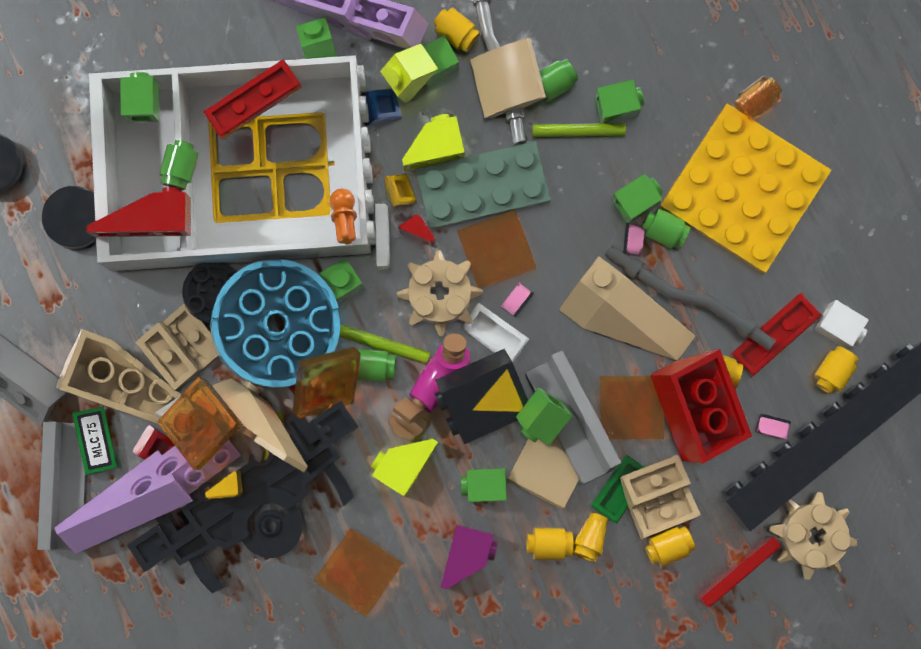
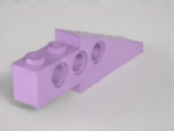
M274 0L316 19L326 17L328 24L370 41L373 38L406 49L420 44L429 24L415 8L389 0Z
M211 418L162 455L159 451H156L57 525L55 531L68 547L77 554L192 502L193 500L189 494L241 455L216 420Z

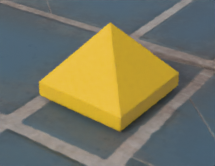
M407 174L384 177L386 198L394 207L417 203Z

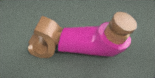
M454 333L445 337L443 344L439 346L437 352L432 356L410 391L409 396L412 400L405 397L393 407L394 413L388 422L393 428L392 432L401 439L405 437L407 440L415 442L429 427L432 417L428 412L431 413L438 405L434 393L440 391L435 379L469 365L470 352L466 347L467 342L463 336Z

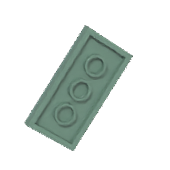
M536 141L416 169L430 231L542 205L551 201Z

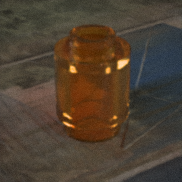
M761 76L738 94L739 98L734 101V104L738 111L748 116L749 121L753 117L757 119L781 101L780 93L782 89L774 78L770 77L768 79L765 76Z

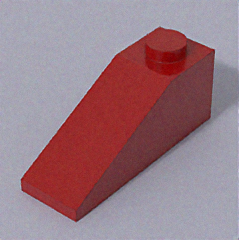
M164 187L162 192H152L87 225V233L93 237L191 236V197L186 192H182L181 188Z

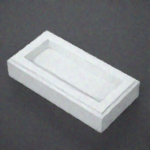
M375 204L378 270H389L391 268L389 209L386 204Z
M480 303L477 304L470 314L473 320L471 324L464 322L460 328L493 353L505 348L512 362H514L529 341V338Z

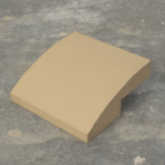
M531 38L506 44L470 60L484 118H495L514 108H525L546 98Z
M184 304L163 322H158L135 342L174 391L182 387L219 358L213 345L211 328L207 323L194 318L187 311Z
M557 437L550 446L539 439L537 442L528 439L507 479L508 482L562 510L579 480Z
M679 455L620 477L625 498L641 540L701 516L688 486L691 482Z

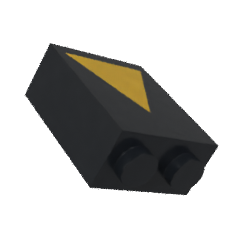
M505 348L435 379L440 390L434 393L441 410L448 408L451 415L446 418L453 436L460 435L464 444L517 421L516 416L528 402L513 362Z

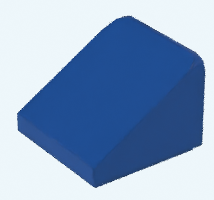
M393 89L369 90L362 95L366 97L369 122H365V126H373L402 118L397 95Z

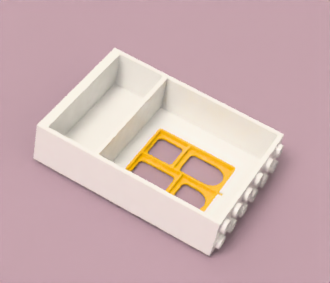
M356 55L285 60L302 88L243 126L249 127L253 131L254 161L251 164L222 166L218 163L217 132L203 111L279 61L89 74L95 221L152 192H162V188L168 187L160 183L162 176L159 175L167 144L174 145L175 140L185 141L193 144V150L199 153L192 181L187 183L186 190H182V192H186L191 197V236L96 237L97 263L110 271L196 266L202 263L227 264L371 254V245H376V228L374 222L369 221V214H375L372 190H367V184L373 183L372 166L370 165V159L365 158V153H371L368 128L363 127V123L369 122L368 104H366V97L361 96V92H367L364 66L358 65ZM145 72L149 76L154 77L159 84V122L127 123L121 117L120 77H130V73ZM303 123L311 125L319 132L321 138L320 148L310 159L286 162H270L267 160L265 131L268 126ZM307 173L318 177L324 188L320 204L306 211L286 210L284 177L288 174ZM268 176L271 179L272 210L269 213L233 216L221 214L219 182L222 179ZM341 188L349 190L355 198L353 210L357 213V218L354 221L356 239L349 245L341 244L337 241L335 223L331 220V214L334 211L330 207L329 198L335 190Z

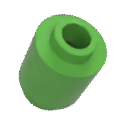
M567 59L561 62L557 60L539 71L546 96L544 100L546 102L573 87V83L578 81L577 73Z
M175 140L174 145L167 144L159 173L162 176L160 182L162 185L186 190L187 183L192 181L199 154L193 150V144L180 140Z
M657 208L655 213L649 211L642 224V228L646 229L644 236L670 249L672 247L680 249L691 228L685 225L684 220L660 208Z
M358 349L357 355H351L350 373L355 374L356 380L386 383V380H394L396 355H389V351Z

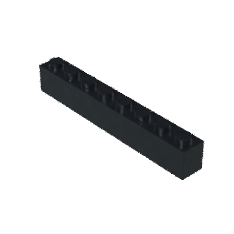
M907 343L894 354L897 357L896 360L889 365L884 362L870 373L873 378L865 385L859 382L846 392L849 397L840 405L837 401L831 404L822 412L824 418L816 425L813 421L805 425L797 432L800 438L792 444L789 441L783 443L773 452L776 457L768 464L764 461L760 462L749 471L752 477L743 484L740 481L735 482L724 492L727 497L721 502L745 531L751 532L921 393V343L913 346Z

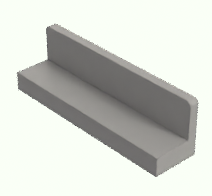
M0 335V397L39 426H43V422L49 420L55 404L68 392L56 388L59 380L57 376Z
M560 351L551 355L548 362L527 371L525 376L534 393L538 387L561 400L572 414L571 419L557 435V438L580 482L586 484L615 470L621 464V461L564 352Z
M43 422L37 550H71L57 535L55 527L85 505L86 475L74 423Z

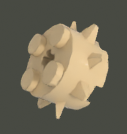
M437 250L433 261L426 262L421 266L412 262L407 265L412 275L409 288L398 291L397 297L409 300L411 303V307L414 310L409 320L411 326L425 321L428 324L435 325L439 336H444L448 324H453L457 320L471 324L473 320L467 310L470 305V299L482 295L483 289L470 285L467 272L471 263L468 260L456 265L451 261H446L441 250ZM437 286H443L445 291H449L448 295H444L443 300H437L436 295L431 294L432 290H436Z
M821 492L816 493L810 504L799 506L790 499L786 502L788 513L783 517L782 524L770 526L769 530L780 537L779 543L783 551L777 558V561L783 563L791 560L796 564H800L804 579L807 580L811 579L817 568L829 567L837 573L841 572L839 560L845 555L848 547L857 546V540L850 537L849 528L845 522L850 511L847 508L836 511L826 506L823 493ZM811 529L819 532L817 542L809 541V538L812 536Z

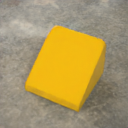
M236 470L208 490L205 493L206 498L217 499L241 496L243 494L241 471Z

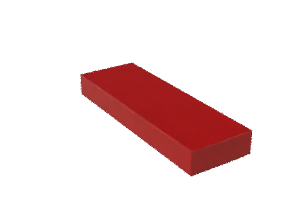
M282 59L204 110L203 113L223 140L301 89L302 86L285 60Z
M801 292L759 328L776 340L769 351L751 338H748L730 355L737 360V363L743 364V370L752 378L822 315Z
M767 536L697 595V599L703 606L710 608L780 549L781 544L775 537Z

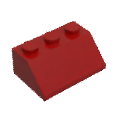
M720 349L675 361L650 374L682 461L704 464L752 437Z

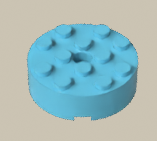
M283 259L252 263L235 273L222 287L217 296L210 322L214 348L223 364L235 376L255 386L284 388L303 382L315 375L326 365L337 346L341 327L336 298L327 283L317 273L302 264ZM277 315L283 319L284 329L281 332L269 330L267 320L270 316Z

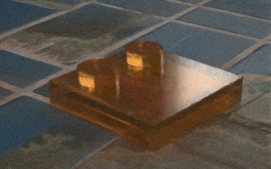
M516 210L457 230L465 256L471 263L470 269L477 288L482 289L537 268Z
M355 346L298 361L293 412L298 419L324 412L339 401H342L345 406L354 404L361 353Z
M650 375L600 376V423L609 439H664V411Z
M198 377L157 421L179 452L195 470H201L243 425L205 377Z
M350 528L318 573L314 582L366 618L403 564Z

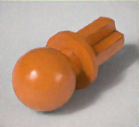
M341 188L335 190L329 198L330 207L334 211L331 214V220L335 223L337 241L341 244L349 245L356 239L354 221L357 218V213L353 210L355 198L349 190Z

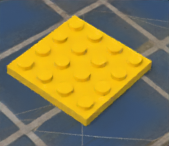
M726 104L659 208L684 220L685 225L691 227L764 275L832 170L734 107Z

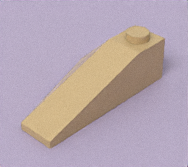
M601 257L595 260L559 309L565 316L587 331L596 332L674 361H678L696 337L625 275Z
M81 329L66 359L56 388L162 426L164 425L155 412L181 396L179 392L174 391L169 384L131 356L116 342Z
M230 378L196 391L191 395L190 399L207 411L229 423L230 426L253 439L254 442L283 461L305 472L307 468L305 461L270 402L259 396L260 388L246 381L242 385Z

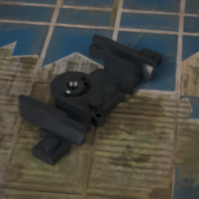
M339 401L312 419L311 422H308L301 412H296L287 418L286 426L292 433L289 436L307 465L305 472L283 461L270 451H268V459L264 462H258L254 455H250L248 463L237 470L241 471L243 490L241 496L208 499L205 495L206 488H212L215 485L213 483H204L200 487V495L206 499H194L182 507L179 512L186 526L180 528L170 512L155 518L158 522L156 526L127 545L143 571L147 572L172 555L179 566L190 561L199 580L211 593H215L227 585L216 575L213 566L204 553L217 546L229 549L240 542H243L249 551L264 558H276L290 552L299 542L303 530L302 516L296 504L308 495V485L313 483L322 473L325 472L333 483L343 506L352 501L356 495L345 474L335 464L341 456L333 446L359 428L343 402ZM273 503L280 505L289 512L285 516L276 510L261 512L254 524L257 535L251 538L248 522L256 508L263 504ZM267 520L275 522L276 528L273 532L265 530L264 523Z

